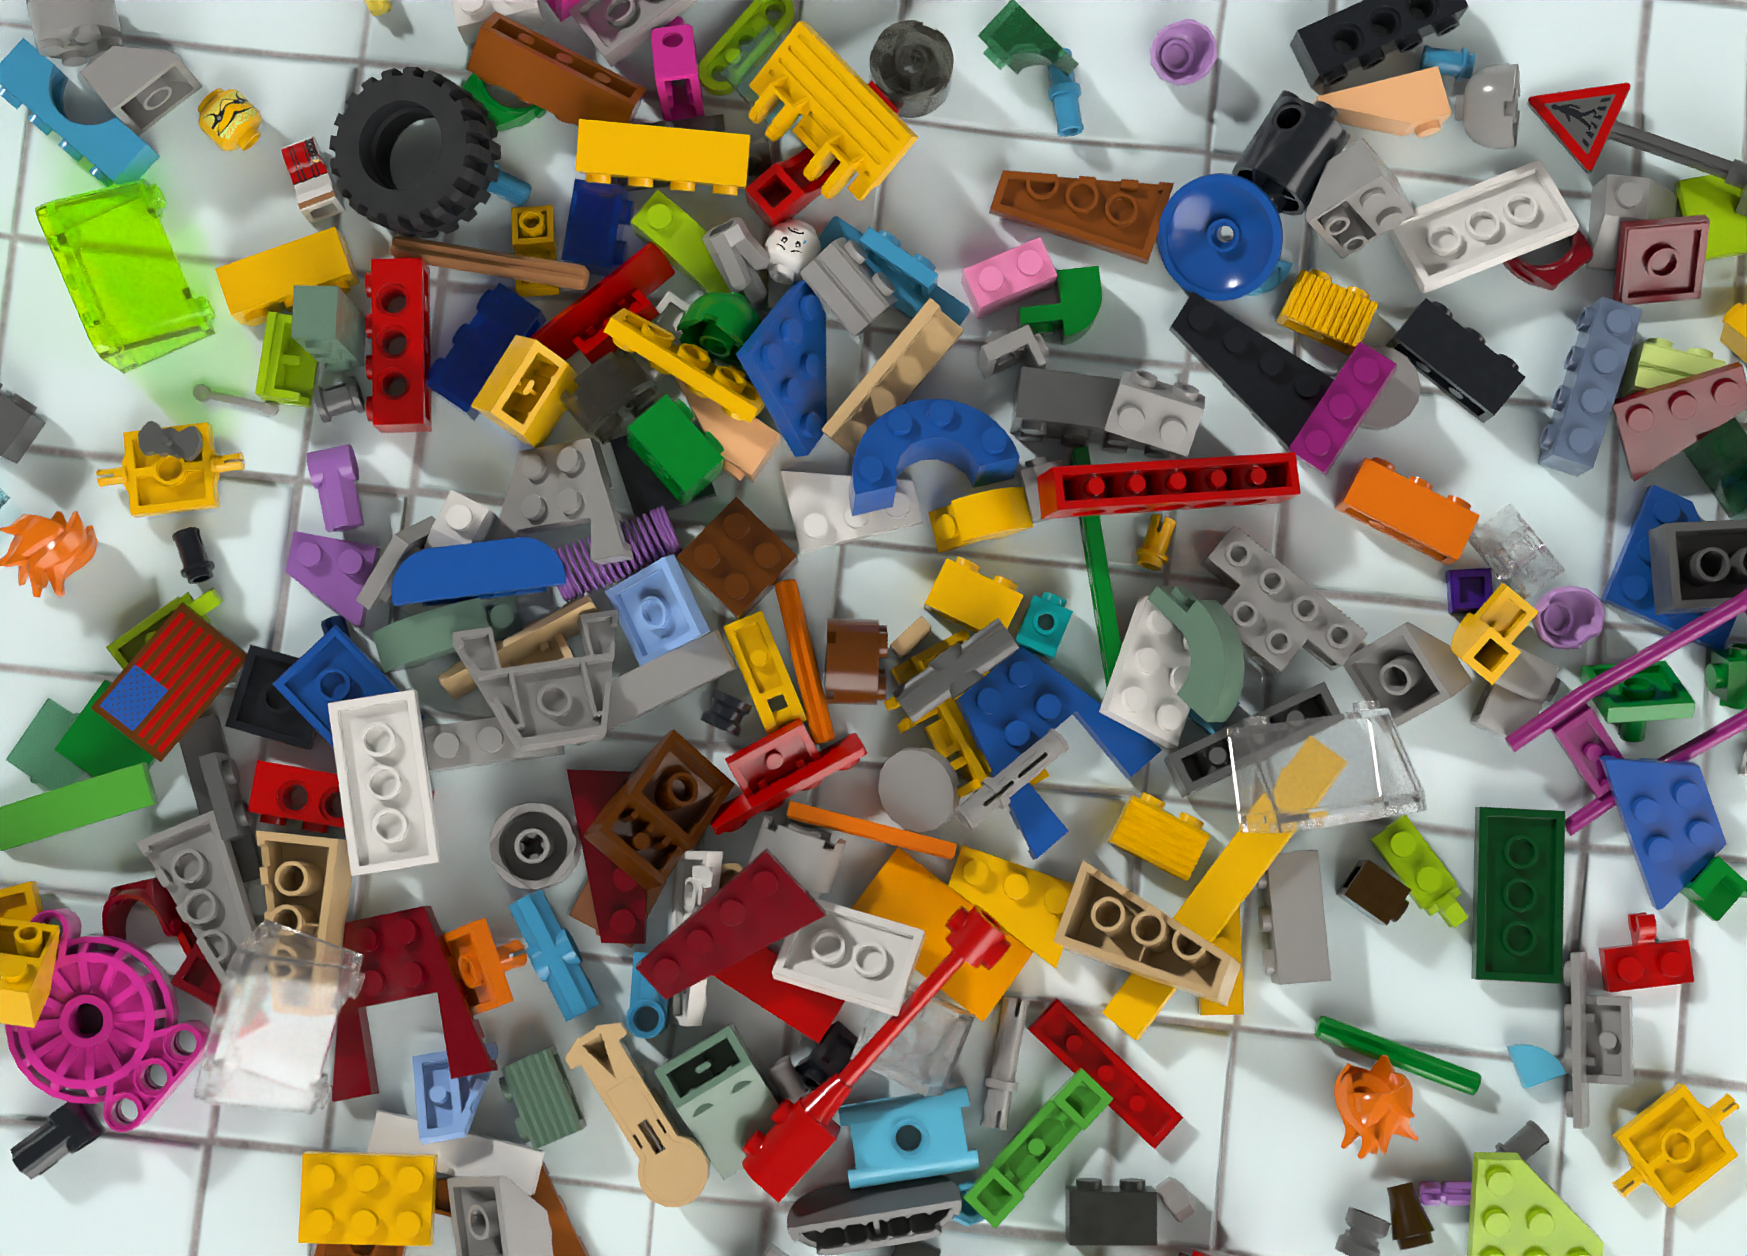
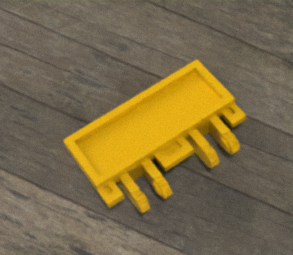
M799 21L749 84V87L759 96L748 114V117L755 124L763 122L780 101L785 104L766 129L765 135L774 142L783 137L799 116L803 115L792 131L815 154L803 171V175L809 181H814L820 177L835 158L841 162L820 190L826 199L835 197L857 172L858 176L847 189L859 201H863L874 187H878L919 138L836 51L804 21Z
M963 629L911 657L890 671L900 686L929 667L928 663L958 642L962 644L970 636L966 629ZM990 671L985 672L983 676L987 675ZM965 692L954 699L950 697L915 723L907 716L896 725L902 734L931 717L938 716L939 720L923 729L939 754L946 758L955 752L959 753L960 757L950 762L955 771L961 768L969 782L958 788L957 796L960 795V799L976 789L982 788L981 782L988 776L992 777L990 774L991 769L982 751L978 749L955 702ZM895 696L883 702L887 710L897 709L901 706ZM1042 770L1035 778L1030 780V785L1033 786L1049 777L1047 770Z

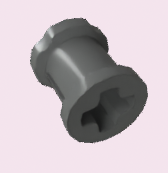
M355 376L348 377L345 383L327 388H322L320 385L313 387L317 410L324 423L330 422L333 416L354 410L358 413L366 412L363 394Z

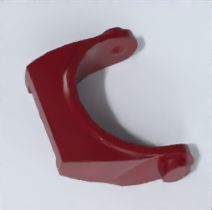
M1578 229L1576 234L1568 236L1571 249L1563 258L1553 263L1534 265L1515 257L1503 262V265L1515 277L1527 284L1553 291L1561 282L1585 263H1589L1593 258V252L1588 241Z
M157 877L111 888L102 912L104 936H114L126 940V920L131 908L138 901L146 904L154 911L166 936L175 937L180 934L182 923L177 915L174 900L167 888L162 887Z

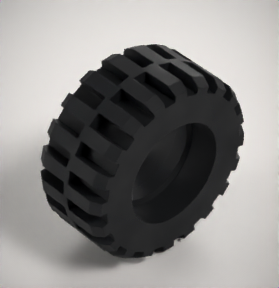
M407 66L403 69V73L396 68L383 71L381 73V80L371 77L361 84L364 89L359 94L352 92L345 101L349 105L343 115L338 113L334 125L338 126L336 136L331 135L329 149L334 151L336 158L330 159L332 174L341 178L337 181L336 186L341 195L349 199V206L358 214L398 234L408 237L418 235L425 239L437 237L439 231L446 234L454 232L460 227L458 224L459 220L462 219L469 223L478 215L474 208L479 202L486 205L492 195L487 192L491 181L496 183L500 170L494 167V161L501 159V145L492 140L498 135L495 123L487 118L488 110L471 93L432 70L425 72L419 67ZM435 118L442 135V151L437 166L422 183L409 189L398 190L390 171L391 152L397 138L411 124L422 119Z

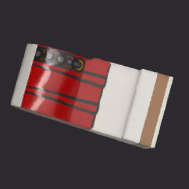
M314 136L281 148L283 159L297 195L295 197L300 212L310 224L346 211L331 170L327 166Z

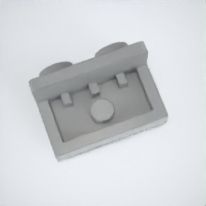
M1028 324L1013 332H1009L1008 328H1004L985 338L986 344L982 345L978 360L980 371L984 379L1021 362L1025 367L1045 369L1047 364L1045 358L1049 357V351L1041 334L1033 335Z
M1134 369L1132 372L1123 370L1104 431L1188 456L1204 412L1205 396L1199 394L1197 388L1186 383L1176 382L1173 386L1157 381V377L1154 374L1144 370Z

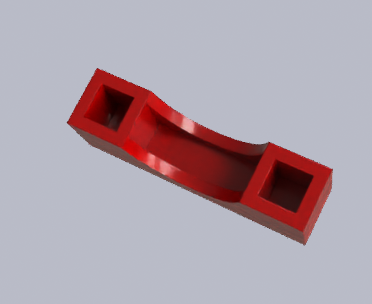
M871 80L868 85L899 116L900 111ZM808 147L786 161L774 163L745 188L747 204L771 230L778 223L794 218L821 194L822 186L841 163L837 158L814 181H809L803 175L804 168H806V165L810 163V160L815 155Z

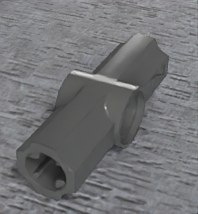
M997 618L962 644L958 642L928 663L929 667L898 687L893 692V695L912 722L915 723L950 697L954 699L984 678L983 674L1013 655L1019 649V646L1000 619Z

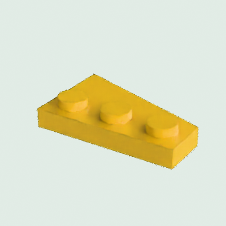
M961 845L948 886L971 904L978 905L986 910L1006 931L1055 969L1057 968L1063 947L1053 942L1074 884Z

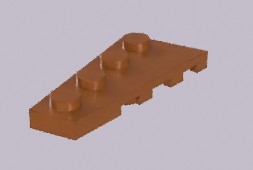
M1003 170L989 214L1147 265L1159 231L1160 218L1168 203L1174 183L1159 182V184L1138 183L1139 180L1128 179L1108 181L1096 180V177L1089 176L1068 178L1057 177V174Z

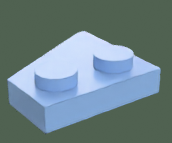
M496 1042L486 1043L485 1046L491 1060L496 1061L499 1054ZM447 1051L412 1056L419 1140L422 1145L466 1137L491 1072L451 1079Z

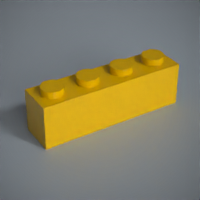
M579 119L575 171L579 174H586L585 182L611 184V177L628 178V186L653 188V181L670 182V190L695 192L697 184L713 186L712 194L737 196L738 188L745 189L747 187L751 136L748 134Z

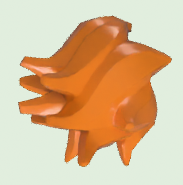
M56 511L51 519L24 513L11 525L0 528V531L14 535L7 554L0 559V566L11 567L18 565L19 586L24 585L29 577L33 597L40 598L42 589L47 587L49 581L56 595L59 597L64 596L65 580L72 573L84 567L94 557L97 548V538L93 525L87 526L85 529L77 511L72 513L68 522H66L61 511Z
M1388 1055L1381 1056L1371 1070L1347 1063L1334 1084L1336 1106L1345 1125V1136L1340 1147L1343 1149L1347 1148L1358 1136H1361L1362 1146L1357 1155L1360 1159H1363L1369 1152L1377 1154L1379 1147L1383 1154H1387L1388 1144L1393 1134L1415 1141L1418 1140V1137L1410 1127L1409 1121L1410 1118H1415L1411 1111L1413 1088L1406 1076L1395 1072Z

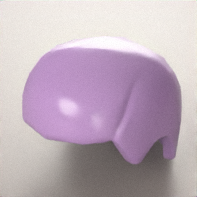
M1184 19L1165 26L1157 33L1150 47V61L1154 71L1161 80L1175 86L1192 84L1204 78L1211 70L1217 58V43L1207 26L1192 19Z
M1572 585L1559 586L1549 590L1535 604L1538 614L1532 619V624L1538 638L1551 648L1579 649L1585 642L1593 637H1598L1602 632L1605 619L1603 605L1600 598L1587 588Z

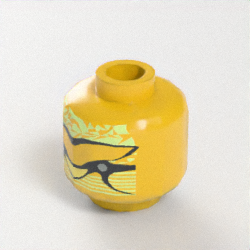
M222 88L215 89L198 106L197 110L200 113L198 119L199 127L223 151H234L238 148L246 151L261 137V133L258 131L262 121L261 113L236 89L225 91Z

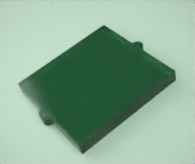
M48 698L10 752L6 761L29 775L31 783H41L50 790L76 783L84 770L54 749L80 713H72L53 699Z

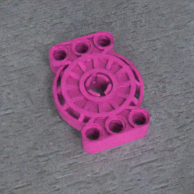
M58 908L40 912L30 922L49 924L51 919L55 917L63 925V934L58 941L50 994L35 1028L5 1024L9 1050L20 1071L34 1086L52 1097L71 1103L95 1104L105 1101L103 1116L107 1125L118 1132L133 1130L152 1118L206 1055L212 1046L213 1036L211 1029L200 1020L178 1023L179 1008L175 989L170 983L171 981L165 969L149 952L133 942L114 936L88 935L80 937L82 929L81 920L70 909ZM96 943L107 944L119 949L117 952L113 950H99ZM133 956L139 959L143 964L135 960ZM83 1004H93L102 1012L103 1026L98 1034L92 1032L83 1034L80 1032L84 1028L81 1019L83 1009L80 1007ZM183 1030H188L196 1038V1048L193 1052H187L180 1046L179 1038ZM154 1064L162 1066L166 1071L167 1081L164 1086L155 1084L151 1079L150 1072ZM66 1088L86 1089L87 1094H80ZM124 1098L130 1099L136 1104L138 1112L135 1120L128 1119L122 1113L121 1105Z

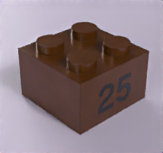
M737 497L676 557L679 563L738 620L746 617L775 587V584L781 581L799 562L798 556Z

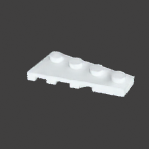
M686 851L674 867L672 932L719 891L723 851ZM708 978L670 997L669 1023L681 1026H702V1018L707 1007L706 987Z

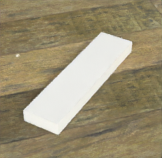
M378 1110L367 1153L437 1154V1172L456 1177L507 1176L528 1195H533L536 1192L545 1150H534L533 1147L468 1131L467 1136L464 1138L422 1145L419 1140L418 1118L386 1110Z

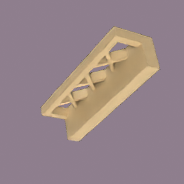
M929 298L821 430L854 458L858 444L867 429L884 413L907 402L964 333V329L943 313L939 304Z

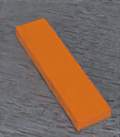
M790 801L786 814L789 819L948 860L954 858L957 843Z

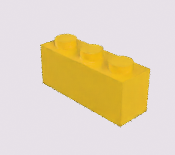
M335 226L215 268L230 315L240 324H247L248 326L266 323L268 311L278 313L287 310L288 312H293L294 285L338 286L347 294L351 291L350 287L360 284L345 238Z

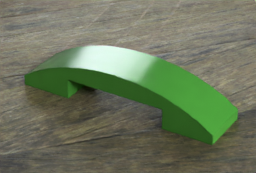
M1080 1068L1014 1135L982 1172L963 1198L996 1229L1025 1197L1023 1194L1079 1132L1081 1130L1085 1131L1113 1098Z

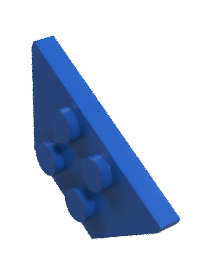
M1610 755L1599 757L1651 904L1657 910L1663 909L1727 844L1700 766L1694 762L1686 761L1660 762L1657 759L1639 758V760L1619 759Z

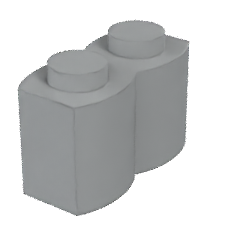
M1518 647L1516 648L1521 653L1493 685L1489 682L1487 683L1470 719L1471 724L1502 739L1539 715L1543 702H1550L1560 685V679L1556 678L1559 666Z

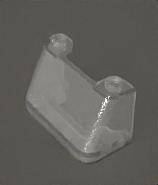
M1378 700L1353 702V711H1348L1344 714L1270 723L1269 715L1243 718L1244 726L1228 728L1227 734L1240 833L1298 832L1427 810L1425 791L1388 707L1379 708Z
M265 919L238 947L229 963L193 1095L194 1099L212 1106L312 1115L316 1109L323 1110L329 1100L333 1086L327 1083L328 1074L322 1071L340 1009L349 997L353 999L357 997L363 985L365 974L359 971L364 955Z

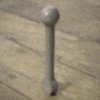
M204 384L196 385L193 389V396L201 402L213 399L263 410L268 416H274L279 411V405L274 401L261 402L211 391Z

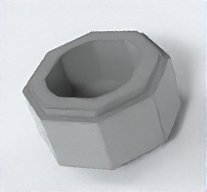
M1168 1177L1156 1186L1157 1194L1177 1222H1183L1195 1213V1204L1192 1196L1177 1179Z

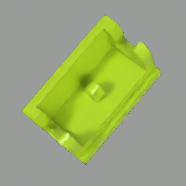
M268 311L255 394L264 401L311 408L318 361L291 337L292 315Z

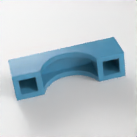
M23 38L0 62V85L2 86L0 88V96L15 109H18L22 104L33 112L27 119L47 136L54 130L63 138L58 146L77 162L83 157L90 161L94 166L89 172L108 189L115 183L127 193L160 156L116 117L97 125H82L70 121L66 115L63 102L64 90L69 78L48 58L40 55L38 50Z

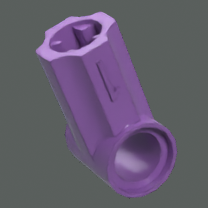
M351 444L307 453L308 471L315 489H318L326 531L329 533L344 532L363 526L364 520L356 481L359 480V468Z

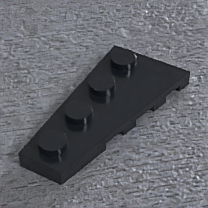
M1192 292L1169 328V331L1205 368H1209L1223 382L1222 385L1232 396H1236L1252 412L1251 415L1263 427L1266 426L1287 452H1289V447L1334 381L1331 377L1195 292Z

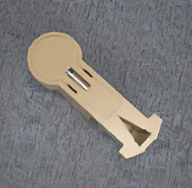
M616 1022L597 1025L595 1029L576 1039L564 1058L571 1070L580 1065L583 1067L640 1160L638 1164V1180L646 1196L664 1207H681L691 1203L702 1193L709 1178V1158H707L704 1150L694 1137L681 1132L656 1087L650 1090L643 1078L646 1074L644 1067L638 1066L626 1046L623 1037L628 1034V1031L623 1023Z

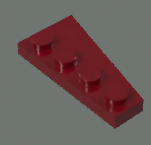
M766 848L637 963L636 969L666 1000L826 916V911L770 850Z

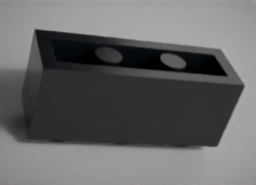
M1425 298L1385 346L1407 356L1420 374L1479 421L1485 423L1496 415L1526 377L1518 371L1519 366L1514 360L1504 354H1496L1486 346V340L1479 332L1469 327L1464 328L1452 319L1453 314L1445 305L1437 301L1431 302Z

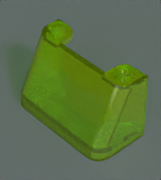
M144 178L50 200L35 207L38 222L93 348L103 361L123 374L216 333L211 323V320L216 318L212 305L205 295L198 297L190 288L161 222V218L164 216L162 208L167 206L166 199L156 183L150 184Z

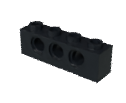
M1363 0L1297 30L1290 43V47L1310 87L1313 88L1321 83L1329 87L1345 79L1349 75L1348 71L1359 66L1363 70H1367L1385 60V55L1398 49L1400 53H1405L1423 42V37L1432 33H1436L1437 37L1453 31L1460 25L1459 20L1469 6L1466 0ZM1417 7L1421 9L1426 18L1419 19L1414 17L1409 8ZM1372 24L1383 25L1388 30L1389 35L1382 36L1377 34L1373 30ZM1342 40L1347 42L1352 52L1340 51L1335 46L1334 41Z

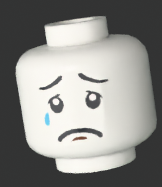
M788 219L772 227L764 245V249L770 256L769 265L766 268L769 271V276L774 281L785 285L792 284L793 281L804 280L799 275L800 271L815 259L821 251L820 240L812 226L801 220Z

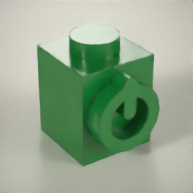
M1731 643L1728 645V649L1711 650V663L1706 667L1705 679L1709 691L1720 698V706L1741 710L1747 708V643Z

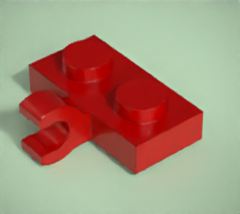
M1646 912L1628 914L1632 944L1598 948L1604 991L1618 992L1694 983L1689 939L1678 938L1655 941L1657 925L1654 914H1647Z

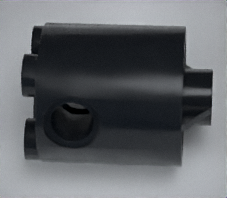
M1284 90L1232 170V174L1246 178L1259 186L1273 201L1278 213L1293 216L1302 215L1313 197L1326 162L1342 152L1350 139V134L1335 120L1338 112L1331 105L1323 101H1316L1313 105L1301 100L1296 94Z

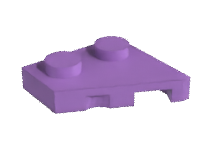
M294 531L285 572L353 625L364 628L367 609L358 603L356 598L377 565L380 548L373 545Z

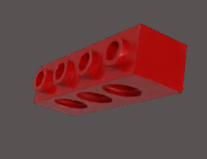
M422 257L371 259V272H366L365 291L367 297L371 298L372 313H367L365 317L366 335L368 339H372V355H367L365 361L367 379L372 380V396H367L366 398L368 421H373V426L381 433L432 432L430 268ZM396 297L406 298L405 307L400 312H388V305L392 299ZM399 337L406 338L407 344L401 353L389 354L388 348L394 339ZM399 378L406 379V390L401 395L390 396V384Z
M257 760L247 811L261 814L259 822L286 826L287 818L303 821V830L328 833L329 826L345 828L343 817H338L332 807L335 797L340 794L337 774ZM302 786L307 791L308 800L303 808L297 810L291 803V794L294 789ZM431 790L432 798L434 799L435 791Z

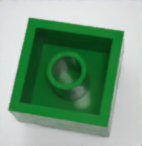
M665 394L627 427V443L680 504L685 507L722 474L724 457L721 453L724 451V448L712 433L706 431L702 434L692 423L696 419L694 414L682 400L678 399L673 402Z

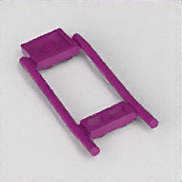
M1747 588L1723 604L1577 687L1504 738L1511 750L1516 752L1550 729L1591 793L1595 795L1596 798L1565 819V831L1570 836L1616 806L1599 757L1610 755L1624 759L1594 711L1586 702L1743 612L1747 615ZM1747 708L1659 757L1657 760L1660 762H1688L1747 729Z

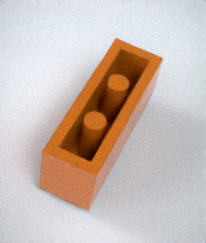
M1365 457L1356 465L1335 509L1447 566L1459 560L1480 517L1479 514L1470 510L1471 505L1467 501L1452 495H1448L1445 498L1432 491L1433 485L1415 476H1410L1408 479L1394 472L1395 466L1378 457H1372L1371 460Z

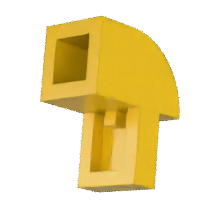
M1023 487L998 488L952 500L950 505L928 512L938 553L950 552L981 540L1001 539L1033 528Z
M1501 583L1475 615L1468 612L1453 635L1451 651L1493 685L1521 653L1511 643L1538 614V611L1509 586Z

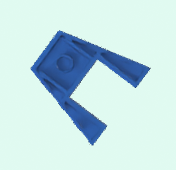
M1020 646L1013 655L1002 661L985 675L983 679L955 700L978 749L982 751L991 769L990 774L992 778L1045 736L1050 729H1056L1072 714L1126 779L1132 777L1162 751L1159 746L1147 737L1101 714L1099 710L1102 704L1023 646ZM1029 782L1009 798L1010 803L1008 806L1011 810L1009 813L1017 830L1020 829L1030 849L1028 850L1030 857L1033 860L1039 858L1069 832Z

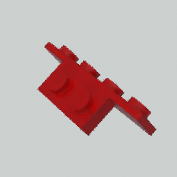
M649 242L529 338L539 341L565 361L580 351L595 366L600 361L610 358L618 348L612 340L613 337L603 332L610 318L625 308L651 322L660 314L646 297L674 276L675 270L661 250L655 244Z
M798 718L725 758L743 793L722 804L710 824L716 835L724 832H734L743 827L748 819L762 811L769 812L777 809L784 803L786 798L795 793L817 787L823 778L838 770L844 771L852 768L868 752L857 733H852L818 752L804 724Z

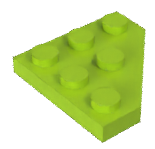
M1474 1152L1467 1256H1603L1604 1242L1599 1235L1571 1209L1561 1196L1518 1153Z

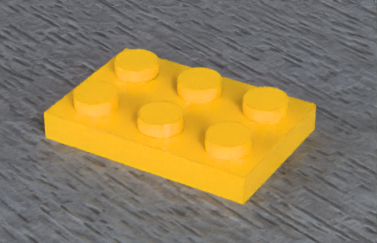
M306 1151L302 1153L298 1243L431 1246L434 1243L437 1154Z

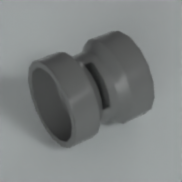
M1349 1207L1345 1221L1351 1228L1350 1230L1346 1229L1344 1234L1339 1235L1335 1249L1348 1256H1380L1379 1242L1376 1240L1377 1238L1381 1239L1387 1236L1391 1223L1370 1213Z

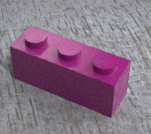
M1360 341L1288 451L1296 452L1298 460L1326 477L1397 371V364Z

